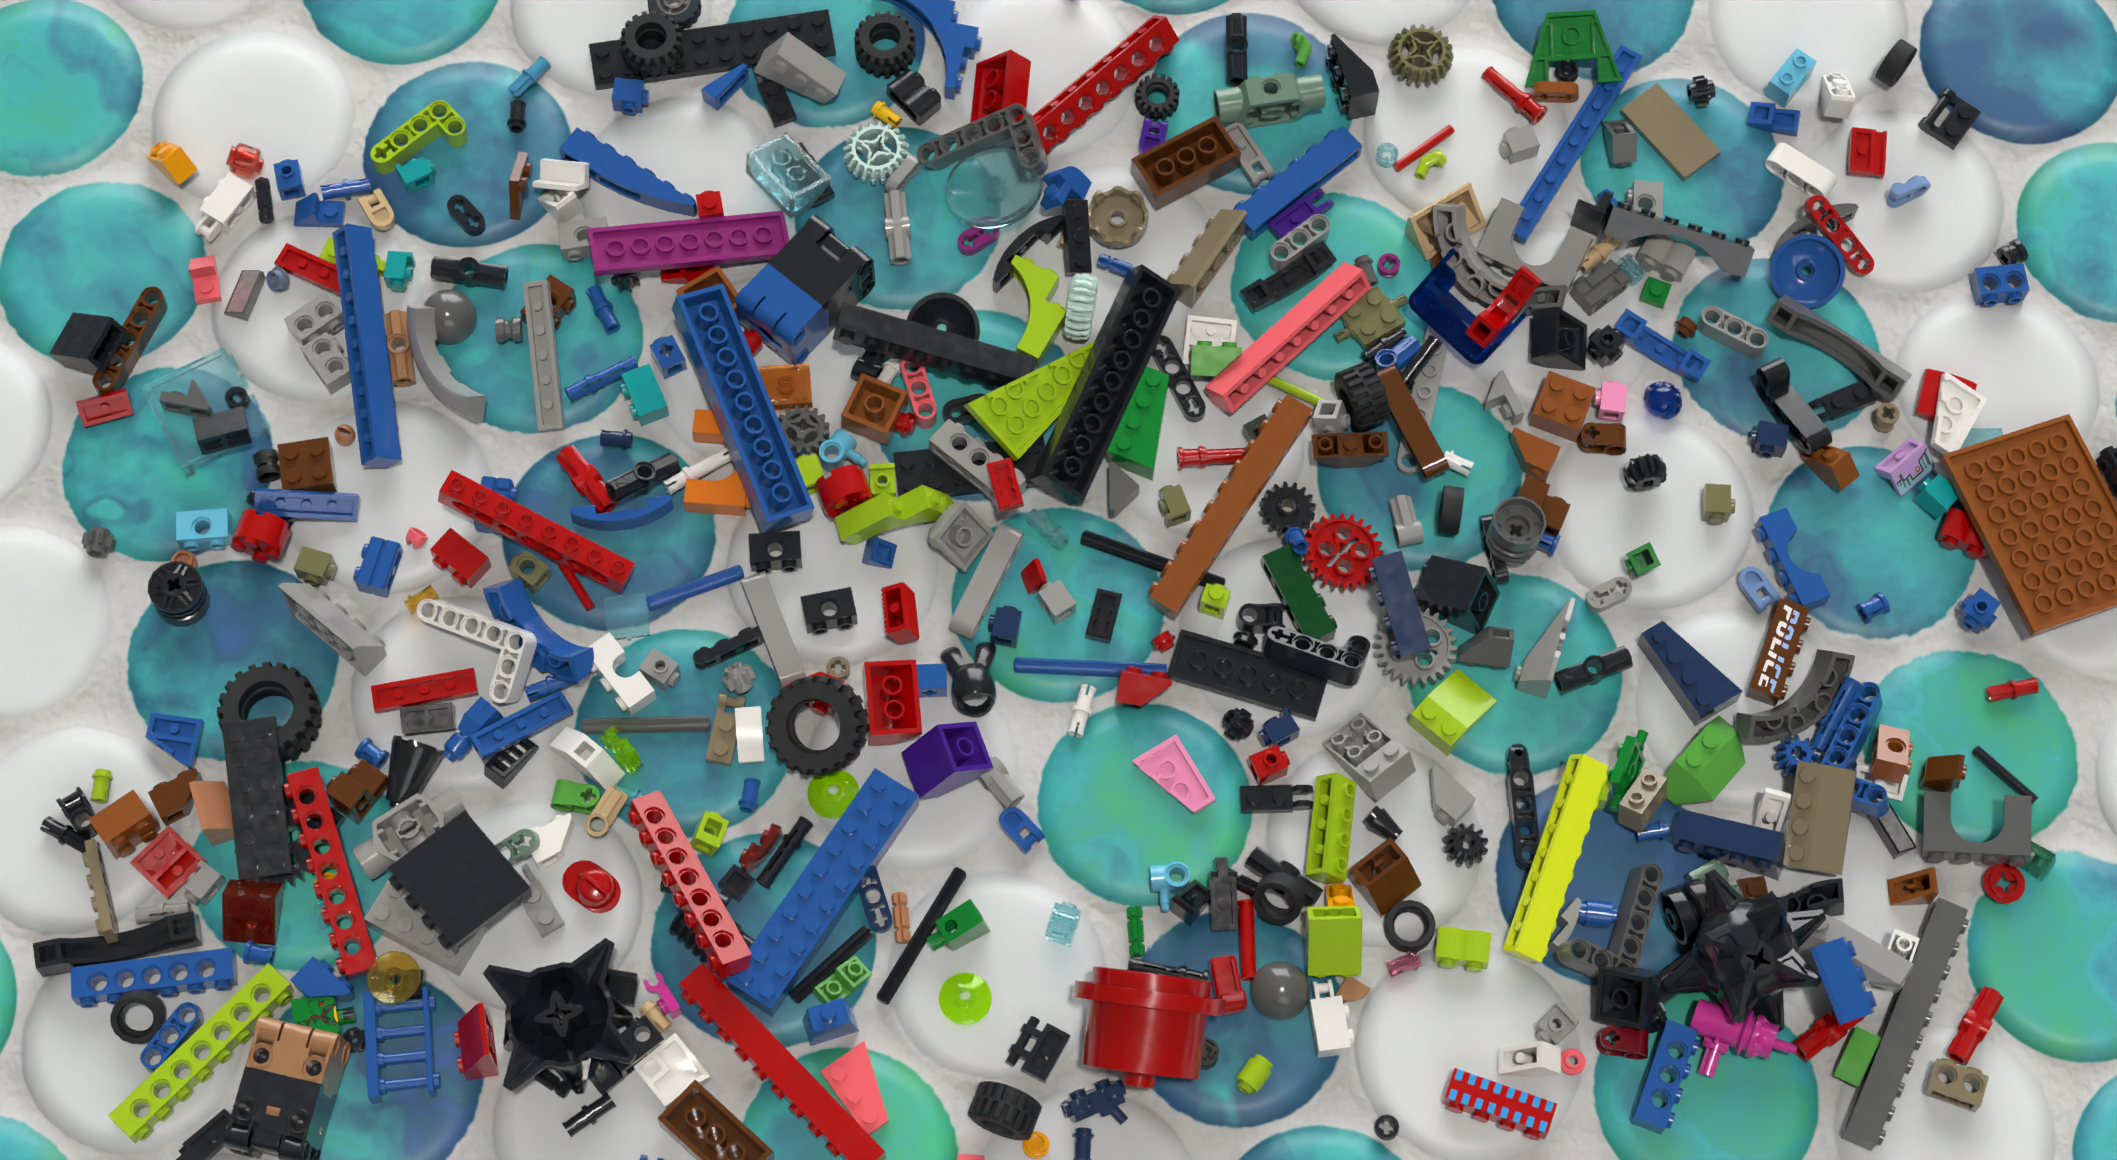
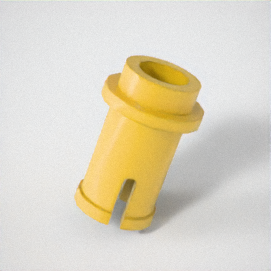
M877 101L871 109L873 117L881 119L886 124L890 123L892 129L897 128L900 125L897 122H901L903 117L887 107L886 102Z

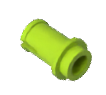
M96 769L95 773L92 774L94 782L90 801L104 804L108 801L109 783L113 780V776H111L110 770Z

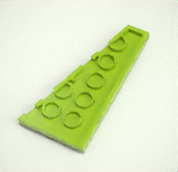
M1094 342L964 405V407L1007 454L1016 461L1061 414Z

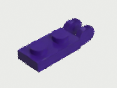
M1319 188L1310 195H1305L1272 219L1267 227L1280 240L1311 216L1327 213L1333 208L1334 202L1329 199L1316 207L1314 204L1324 195V191Z

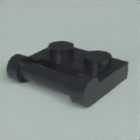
M1945 88L1940 94L1939 101L1929 114L1920 120L1918 126L1922 131L1954 150L1977 120L1981 111L1957 97L1953 90ZM1949 104L1953 107V110L1941 126L1937 127L1934 125V122Z

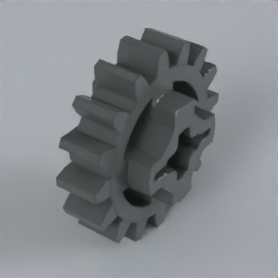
M795 405L794 411L786 408L785 415L780 414L778 418L792 452H796L797 458L801 453L810 455L811 451L819 454V446L824 441L829 440L830 432L828 430L830 424L825 422V414L818 416V409L814 408L812 411H809L808 405H805L804 409H800L798 405Z

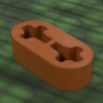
M1540 81L1533 85V99L1538 102L1572 103L1579 99V86L1573 82Z

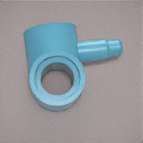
M837 429L831 438L824 441L819 448L820 465L827 472L844 466L846 458L862 467H865L868 461L861 454L853 450L857 445L856 440L842 429ZM830 453H835L838 455L834 459H829L826 457Z
M1179 861L1168 865L1150 866L1151 892H1159L1161 911L1169 912L1170 893L1177 894L1190 881V869L1186 864ZM1172 874H1180L1184 879L1181 882H1174L1170 879V876Z

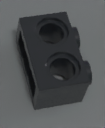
M645 1015L640 1019L636 1017L626 1025V1030L620 1033L635 1052V1059L631 1064L611 1062L620 1074L626 1078L635 1071L634 1066L661 1045L665 1039ZM641 1032L650 1033V1037L646 1041L641 1042L636 1038Z

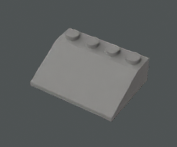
M281 583L278 586L291 615L363 676L366 677L387 656L383 647L385 645L383 640L376 634L369 635L365 631L366 627L357 618L354 620L350 619L347 616L348 612L337 602L335 605L328 600L329 596L320 587L315 589L309 583Z

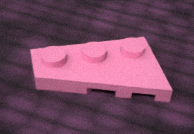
M1177 734L1132 760L1135 766L1193 814L1200 812L1217 801Z

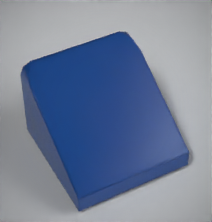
M876 536L868 539L862 563L891 569L897 545Z

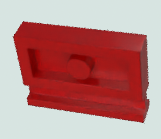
M1851 128L1848 157L1849 175L1879 176V178L1883 179L1885 175L1887 131L1876 132L1874 129Z

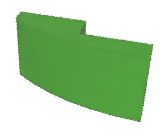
M854 955L837 967L834 974L817 985L812 993L821 1003L839 998L847 999L872 976V972Z
M1856 1026L1834 1076L1859 1087L1881 1037Z

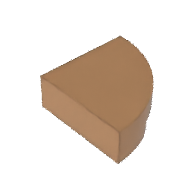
M1347 977L1335 996L1342 995L1343 1003L1353 1002L1366 997L1371 988L1353 977Z

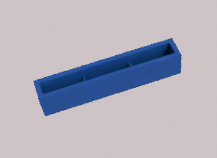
M1343 125L1336 131L1334 129L1329 131L1322 142L1318 145L1316 143L1311 145L1304 156L1300 159L1297 157L1292 160L1286 170L1282 173L1277 172L1274 174L1268 184L1264 187L1259 186L1253 191L1249 199L1246 201L1241 200L1235 205L1233 210H1244L1247 212L1244 235L1251 242L1268 229V223L1305 195L1308 196L1321 188L1358 159L1361 154L1362 144Z

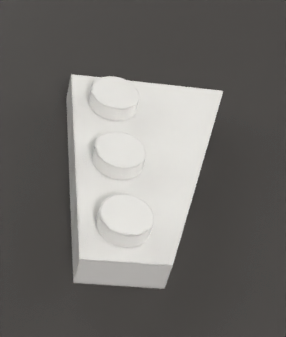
M1946 371L1941 375L1930 445L1942 454L1961 448L1987 400Z

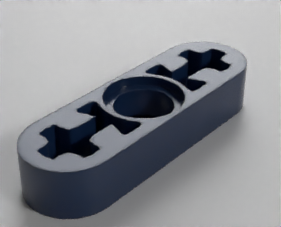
M875 866L873 871L870 872L869 878L871 883L877 881V884H868L863 888L860 887L859 894L870 928L876 933H885L892 927L893 920ZM871 890L878 891L881 895L876 903H869L865 899L866 894ZM884 905L885 908H880V912L883 918L888 919L884 921L885 925L880 927L878 923H873L877 920L875 910L869 912L868 909H877Z

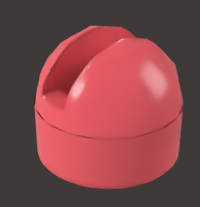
M410 527L406 534L407 545L414 543L412 548L418 549L425 544L428 535L415 527Z

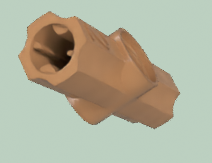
M398 309L391 310L385 314L393 384L404 387L410 386L415 382L413 355L407 333V312ZM398 346H405V348L400 351L395 350V348H397Z

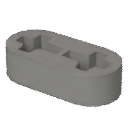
M913 154L908 155L889 177L884 189L887 192L890 190L902 192L919 172L922 162Z
M1619 576L1592 588L1585 600L1587 608L1592 612L1600 613L1626 601L1632 591L1631 582L1627 578ZM1616 585H1618L1620 588H1625L1623 594L1620 591H1617L1612 594V592L1616 588ZM1594 595H1596L1597 598L1606 596L1605 598H1603L1601 604H1599L1598 602H1592Z

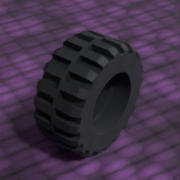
M263 662L262 667H256L253 664L248 666L249 671L242 673L240 670L235 674L236 680L234 682L228 681L224 686L227 692L226 694L221 693L218 700L221 706L217 708V716L220 720L218 723L221 731L222 723L246 720L250 709L259 700L269 696H282L291 700L293 712L290 719L277 729L281 765L285 764V759L290 758L291 761L299 758L297 753L301 750L306 753L310 748L309 741H315L319 735L316 728H320L322 724L320 716L322 713L321 705L310 681L305 675L301 676L296 668L291 667L288 669L286 664L279 662L276 666H272L271 662Z
M824 675L809 676L792 681L791 684L784 686L779 691L780 694L777 697L773 698L770 703L772 708L766 714V720L769 721L768 727H765L766 735L769 734L771 741L768 742L770 749L776 751L777 755L775 757L780 762L784 761L788 769L792 771L797 770L802 775L822 776L847 767L852 760H855L860 755L859 751L865 746L867 741L865 738L866 732H869V724H866L868 712L867 709H863L861 704L863 700L860 695L856 696L853 692L854 689L849 684L845 685L841 682L842 680L835 677L830 678ZM811 701H822L831 705L840 720L838 739L833 745L823 750L807 748L801 743L795 731V717L798 710Z

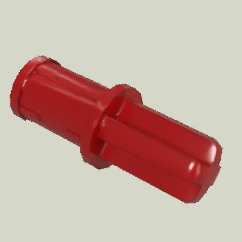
M2035 677L2019 681L2011 679L2004 684L1988 686L1986 688V697L1991 702L2007 698L2016 700L2018 696L2038 693V681Z

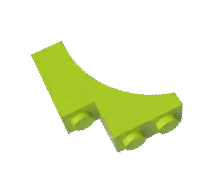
M1015 255L1011 261V265L1014 266V277L1022 286L1030 308L1028 325L1016 347V352L1036 357L1034 367L1038 369L1065 325L1066 310L1056 302L1050 303L1059 288V276L1049 268L1035 265L1027 257L1021 258Z
M921 485L899 497L883 492L835 517L841 541L856 545L870 537L898 527L937 521L946 508L954 504L948 494Z

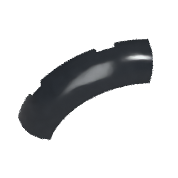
M1842 878L1810 884L1809 887L1795 893L1791 892L1783 897L1788 901V912L1822 909L1830 917L1844 915Z

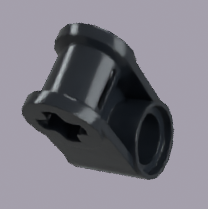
M1280 603L1244 604L1239 609L1236 626L1239 631L1250 630L1254 634H1267L1268 630L1273 626L1286 628L1283 625L1285 605ZM1250 615L1254 618V621L1247 622L1243 619V616Z
M79 786L75 788V792L65 798L56 799L64 815L78 833L89 839L98 835L91 823L81 827L84 821L95 814Z

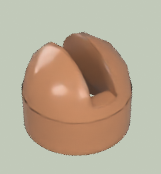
M342 424L335 430L334 436L339 445L350 446L354 443L356 434L351 426ZM342 431L350 433V436L342 433Z

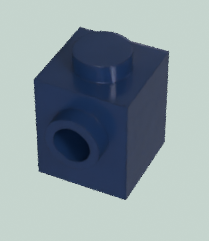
M1759 420L1756 429L1752 428L1749 443L1753 444L1752 453L1759 454L1764 458H1782L1787 448L1790 425Z
M1013 606L996 608L995 615H990L988 630H992L991 643L1017 648L1022 611Z

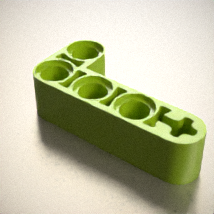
M436 100L371 149L370 156L373 166L378 173L389 174L396 169V164L402 165L440 135L451 146L461 147L469 139L466 124L447 102ZM439 114H445L443 117H436ZM425 128L424 131L418 132L419 129ZM455 130H460L459 133H452ZM400 143H407L404 146H398Z

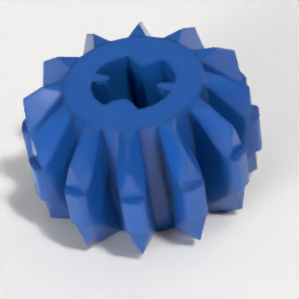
M1795 735L1793 740L1786 737L1783 740V744L1779 743L1776 750L1778 752L1775 753L1774 760L1779 761L1776 765L1777 769H1785L1784 777L1792 773L1795 780L1798 761L1818 762L1819 755L1814 753L1817 749L1816 745L1808 746L1809 738L1804 739L1802 742L1799 735Z

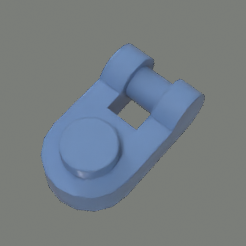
M1918 175L1913 176L1904 184L1894 183L1891 186L1886 203L1891 208L1899 207L1925 194L1931 187V184L1925 176L1919 177Z
M1746 567L1741 571L1738 577V585L1751 602L1756 613L1760 614L1766 610L1768 605L1778 603L1780 599L1779 593L1759 568ZM1760 590H1763L1765 596L1762 598L1757 593Z

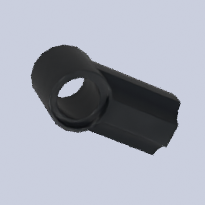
M865 350L863 356L858 357L855 361L850 376L859 380L863 373L878 379L883 371L882 365L888 355Z

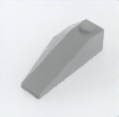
M1571 597L1526 657L1524 665H1518L1514 680L1518 681L1516 690L1546 699L1559 661L1561 648L1566 636L1565 632L1567 631L1576 601L1575 598Z
M1826 914V920L1799 947L1798 953L1819 976L1820 974L1810 948L1841 937H1846L1847 941L1852 940L1857 955L1853 956L1857 967L1862 966L1869 984L1901 987L1914 968L1912 962L1840 920Z

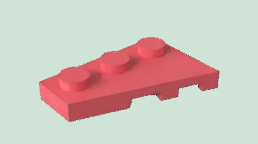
M865 1041L820 1071L848 1113L869 1135H872L889 1123Z

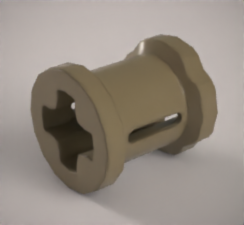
M1884 403L1879 406L1872 423L1877 432L1888 433L1893 430L1894 423L1900 416L1898 407L1892 403Z

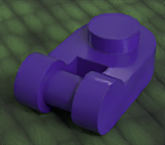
M1144 118L1139 141L1140 154L1165 142L1169 121L1162 120L1161 122L1152 121V118ZM1150 130L1159 132V134L1150 133Z

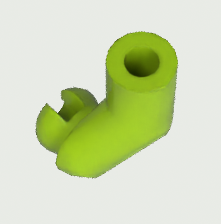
M1435 150L1420 159L1414 176L1420 180H1425L1430 167L1435 164L1438 167L1444 166L1447 162V156L1440 150Z

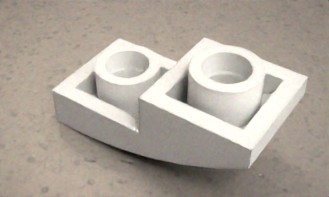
M761 706L735 708L738 763L765 762Z

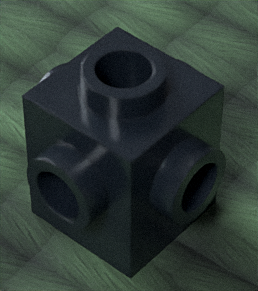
M1609 324L1602 330L1597 328L1589 336L1590 340L1586 352L1602 369L1609 363L1616 362L1623 355L1624 338L1618 330H1613Z

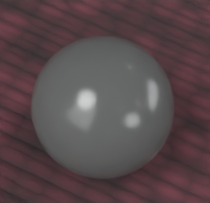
M452 289L440 290L428 297L423 304L435 308L436 343L443 345L458 344L466 340L473 333L477 323V312L473 302L462 292Z
M1287 961L1270 962L1261 967L1255 974L1250 989L1251 999L1256 1009L1265 1017L1276 1021L1289 1020L1299 1015L1307 1006L1310 998V984L1305 973L1295 964Z

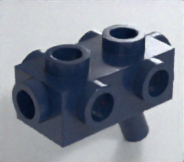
M1109 1078L1102 1079L1094 1083L1095 1088L1087 1091L1081 1088L1069 1093L1070 1098L1063 1100L1064 1102L1061 1103L1065 1117H1070V1120L1075 1122L1100 1113L1101 1117L1111 1114L1120 1125L1128 1119L1125 1113L1118 1107L1126 1102L1124 1098L1126 1089L1121 1079L1117 1081H1110Z

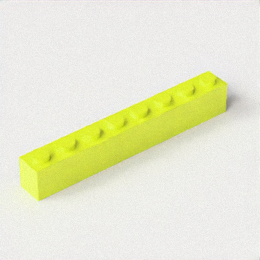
M1571 754L1569 756L1503 947V951L1527 962L1542 963L1543 958L1548 952L1547 945L1551 934L1556 928L1559 910L1564 905L1568 884L1573 879V869L1581 855L1584 837L1590 829L1593 811L1598 806L1601 788L1607 780L1606 773L1609 766L1585 754Z

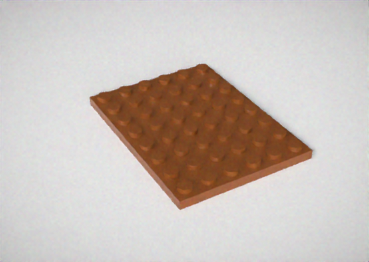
M2070 414L1943 454L1939 458L2030 636L2117 607V503Z

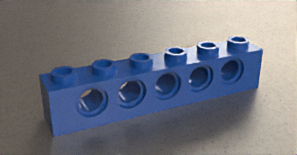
M232 947L70 968L71 997L76 1005H80L82 1008L95 1007L96 1003L103 1002L115 1005L124 993L132 990H145L153 993L155 996L161 995L164 998H171L177 996V993L182 992L201 994L206 989L215 988L216 991H226L231 989V986H238L237 956ZM214 968L211 976H202L205 969ZM187 971V976L183 980H175L179 972ZM153 975H161L157 983L149 984V979ZM134 978L130 986L122 987L125 979ZM99 982H107L104 989L100 991L95 990Z

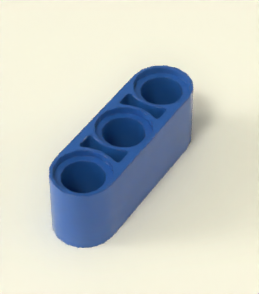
M191 1002L180 1004L143 1049L140 1060L150 1074L203 1025V1014L195 1004ZM191 1012L195 1013L192 1021H183L185 1015ZM178 1034V1038L174 1043H166L170 1035ZM153 1056H161L158 1064L149 1065V1061Z

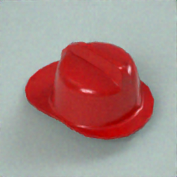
M587 860L574 862L563 874L562 884L565 892L593 913L608 912L620 900L621 889L618 881L594 862Z

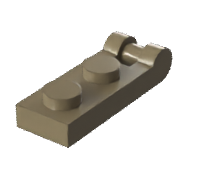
M720 692L705 758L706 763L732 767L737 745L735 713H726L727 706L733 708L745 707V696L738 695L736 698L730 697L728 693Z

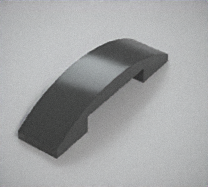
M1852 203L1832 205L1845 223L1854 219L1859 208L1857 204ZM1826 212L1823 214V216L1819 217V219L1821 220L1823 217L1829 214ZM1807 215L1799 218L1785 230L1773 249L1770 257L1771 260L1778 247L1786 240L1816 229V226ZM1827 220V222L1831 225L1833 230L1837 228V224L1834 220Z

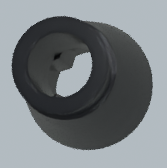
M1377 805L1364 819L1368 829L1386 839L1391 837L1395 841L1403 832L1388 812Z

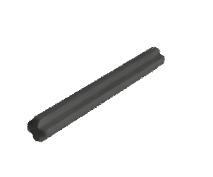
M709 716L582 719L581 730L584 734L709 731L711 728Z

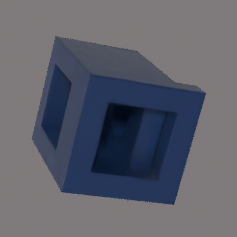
M1285 708L1282 710L1281 717L1277 718V716L1268 719L1264 722L1262 731L1257 733L1264 747L1268 746L1269 748L1277 744L1280 748L1297 739L1300 728L1288 709Z

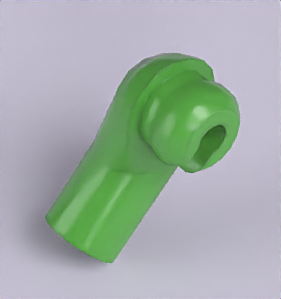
M1294 32L1290 37L1292 46L1298 53L1294 64L1299 68H1305L1312 51V46L1301 32Z

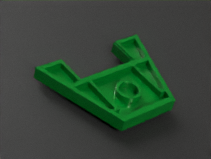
M1596 10L1546 13L1525 88H1531L1540 81H1549V62L1597 60L1598 84L1623 82Z

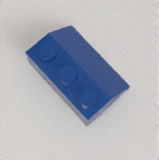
M1841 937L1810 948L1839 1025L1874 1013L1873 1007L1877 1006L1872 991L1867 992L1863 982L1867 981L1862 966L1857 967L1853 956L1857 955L1852 940L1847 941L1846 937Z

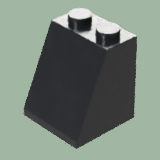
M1431 555L1429 562L1424 565L1422 577L1418 585L1413 589L1420 611L1425 612L1429 608V615L1433 616L1438 612V619H1447V623L1475 635L1485 628L1500 594L1486 567Z

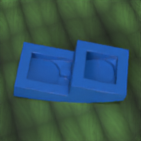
M1751 101L1747 124L1772 133L1797 136L1801 112L1800 110L1776 109L1775 103Z

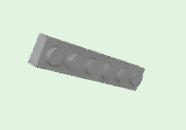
M545 279L523 283L538 431L545 432L565 429L550 281Z

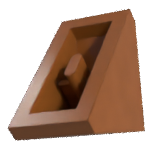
M1934 867L1887 880L1890 904L1892 906L1931 904L1939 893Z

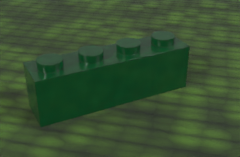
M1287 544L1263 555L1261 567L1281 604L1285 605V612L1296 632L1324 642L1333 640L1337 623L1332 615L1328 616L1324 608L1326 604L1320 593L1317 594L1314 590V581L1308 571L1305 572L1301 566L1303 562L1300 554L1295 553L1291 545Z

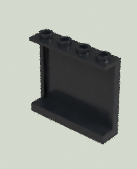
M465 810L388 867L390 875L388 881L397 892L400 889L406 895L404 900L413 911L418 909L423 915L421 920L429 930L434 929L439 934L437 939L446 950L450 948L454 954L458 953V946L519 899L524 903L532 897L531 887Z

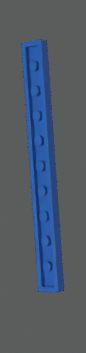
M1620 45L1613 57L1623 82L1598 84L1597 81L1521 201L1520 206L1525 207L1526 210L1515 231L1514 239L1523 244L1527 242L1638 66L1642 55Z

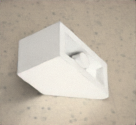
M1540 1040L1498 1048V1074L1522 1077H1544L1561 1074V1047Z

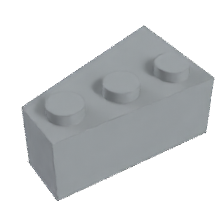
M789 32L764 50L754 71L823 104L837 95L846 75L843 70Z

